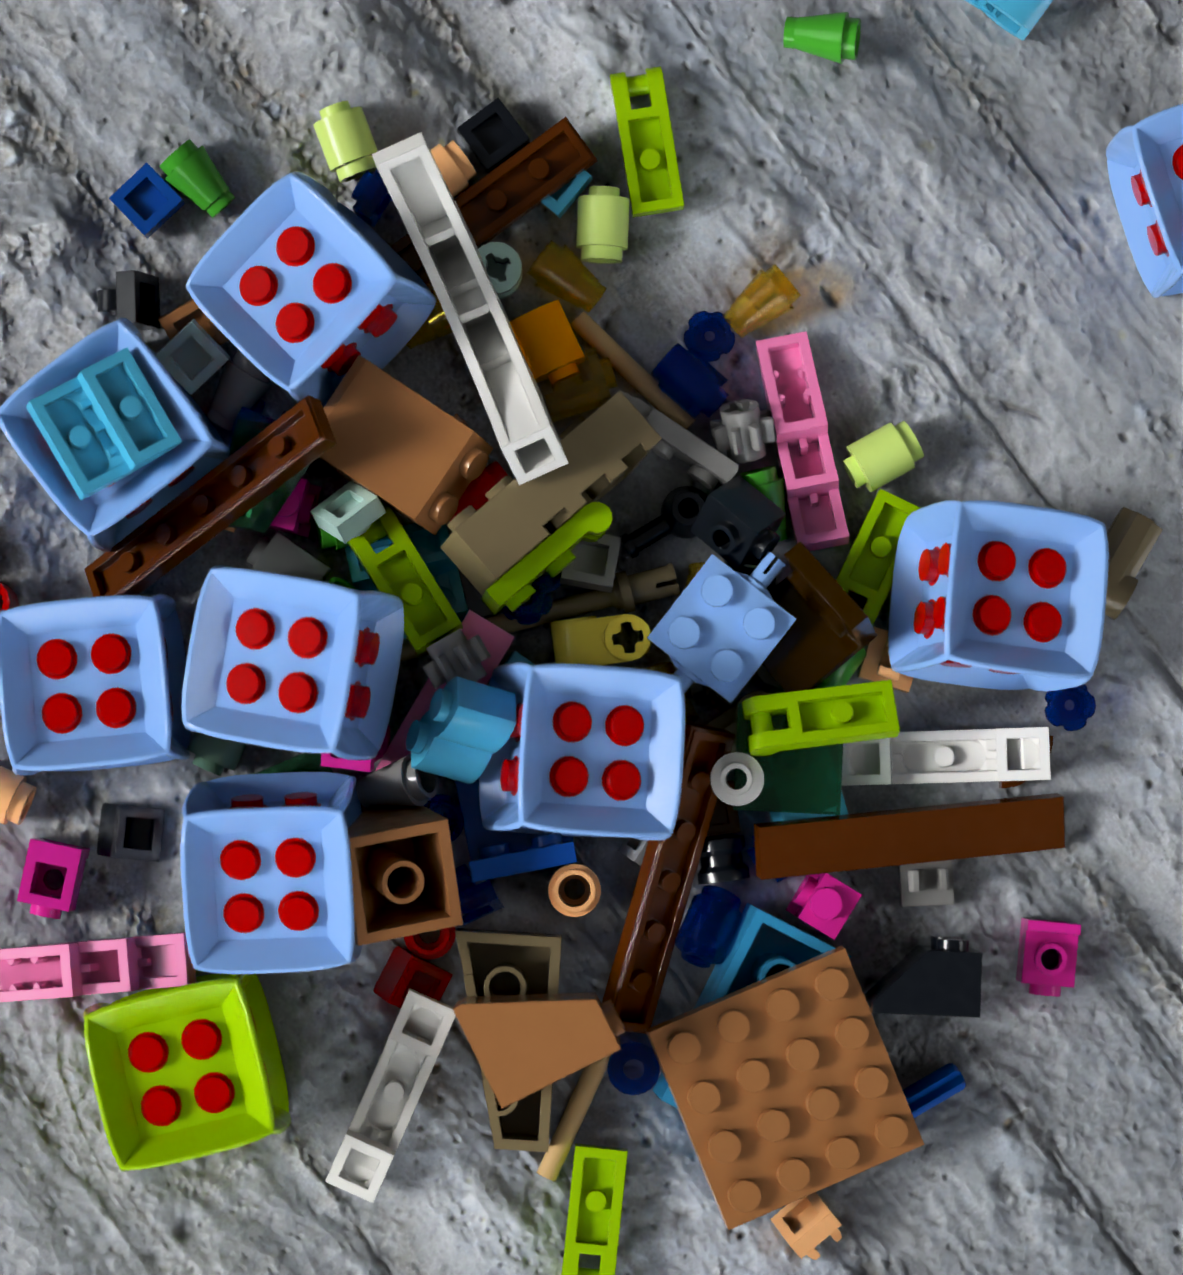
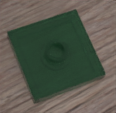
M738 703L735 752L750 755L748 737L752 735L751 723L744 718L742 703ZM786 714L771 717L773 730L788 729ZM843 744L785 750L767 756H752L763 769V789L760 795L751 803L733 806L732 809L840 815ZM736 768L734 769L733 789L738 790L745 786L747 776L743 770Z

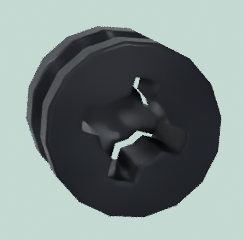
M744 835L705 840L700 856L701 869L697 873L699 885L750 878L749 867L742 862L741 851L745 847Z

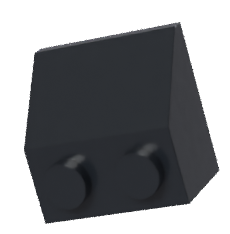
M931 936V946L917 945L864 994L870 1012L878 1014L980 1018L983 953L970 948L969 940H964L962 937Z

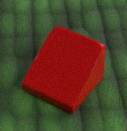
M396 946L380 974L373 991L383 1000L398 1008L402 1007L410 988L440 1001L453 974L425 959L415 956L400 946Z

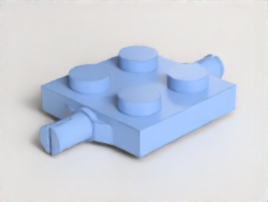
M767 551L765 557L750 576L734 571L712 554L647 637L648 640L669 655L674 666L677 668L674 674L681 678L684 694L695 682L696 684L710 687L729 703H732L796 621L795 617L775 603L767 590V587L781 569L786 566L778 558L768 573L764 574V571L776 557L771 552Z

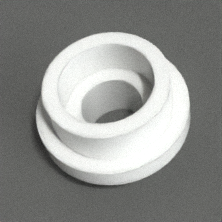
M741 752L729 753L721 757L713 766L710 776L711 787L715 795L722 802L732 806L746 805L760 795L764 786V772L759 762L752 756ZM736 768L743 770L747 776L745 786L738 790L731 788L727 782L729 772Z

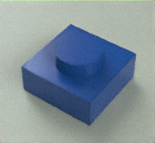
M147 162L109 197L112 203L147 239L185 204L181 197Z

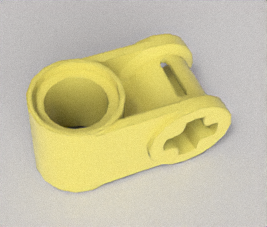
M633 614L600 618L588 616L550 622L555 663L608 665L630 662L642 658L648 653L652 642L647 639L651 633L650 626L644 619ZM627 622L631 623L633 630L642 631L644 635L643 641L635 643V652L626 653L624 645H615L614 635L622 633V624Z

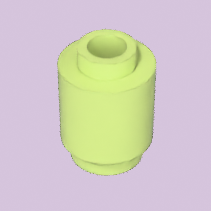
M342 101L320 110L319 113L322 119L314 123L313 126L330 172L337 173L340 183L358 179L378 170L372 154L378 152L362 107L351 108L349 101Z
M613 186L589 187L588 195L578 197L576 248L581 249V261L598 264L622 262L623 251L628 250L630 199L620 196V188Z
M905 421L895 426L889 422L846 446L849 457L842 460V463L856 488L865 485L870 492H873L915 468L914 462L922 459L924 453L915 434Z

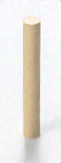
M585 311L571 323V328L655 409L686 430L696 421L670 393Z
M614 1053L584 1067L551 1139L548 1152L545 1153L537 1170V1174L556 1181Z

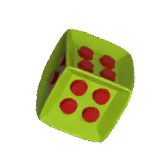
M208 974L196 977L197 983L178 987L148 989L123 997L112 1003H96L84 1010L85 1045L92 1081L107 1140L121 1172L156 1168L220 1153L253 1143L270 1134H281L290 1126L289 1098L281 1054L267 999L256 974Z

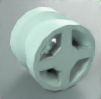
M490 242L482 245L478 251L499 299L510 297L518 290L522 282L523 269L519 254L513 247L503 242Z

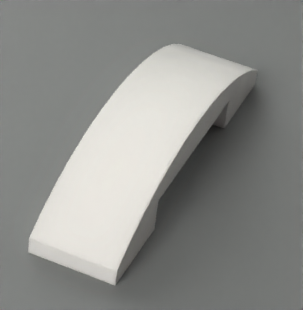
M1049 727L899 732L898 737L837 744L838 781L840 786L1051 780Z
M411 988L409 989L358 1109L325 1180L326 1183L374 1203L456 1017L453 1007Z

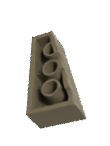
M621 391L616 393L587 419L584 416L579 417L559 435L562 439L560 442L568 464L521 485L518 484L516 478L513 480L510 475H507L485 494L489 501L476 511L472 505H469L449 522L447 526L452 533L440 548L481 595L583 507L591 502L599 501L627 478L662 439L660 435Z
M457 928L455 930L467 997L559 994L561 934ZM480 1066L494 1149L548 1152L553 1083L501 1108Z

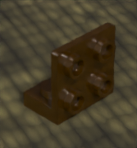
M800 541L784 554L793 572L774 587V592L769 591L775 603L796 618L793 625L762 663V666L785 692L815 689L877 636L869 617Z

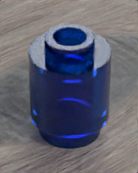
M679 343L671 348L651 372V375L659 381L657 387L694 420L701 413L710 418L730 396L723 389L729 380L692 347L686 350Z
M706 885L702 887L700 894L693 896L675 939V945L681 951V957L686 962L700 968H709L711 964H721L724 962L742 917L739 911L741 900L735 894L718 886Z

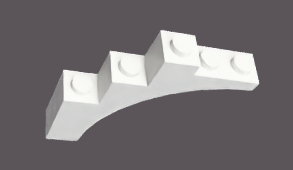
M422 133L415 134L373 153L372 157L440 301L477 387L500 448L518 484H524L568 464L538 384L519 347L506 311L487 274L474 238L446 185Z

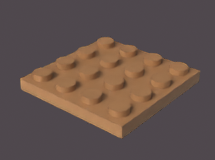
M842 946L646 1029V1033L728 1230L924 1145L847 951Z

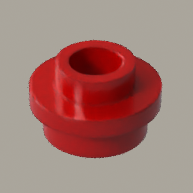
M454 926L440 929V936L433 943L425 942L420 934L405 936L404 942L415 956L427 960L437 959L445 955L452 948L456 938V928Z

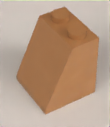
M358 355L324 406L325 414L337 444L318 458L345 479L353 481L379 497L380 501L389 505L392 509L428 532L436 535L441 526L449 522L456 513L458 501L471 481L477 479L483 473L493 447L475 431L370 361Z
M425 806L379 807L364 810L348 828L352 864L356 945L361 946L463 925L448 819Z
M596 992L465 997L457 1001L453 1007V1011L501 1108L620 1050L621 1046L618 1036L625 1033V1027L612 1000L609 999L601 1003Z

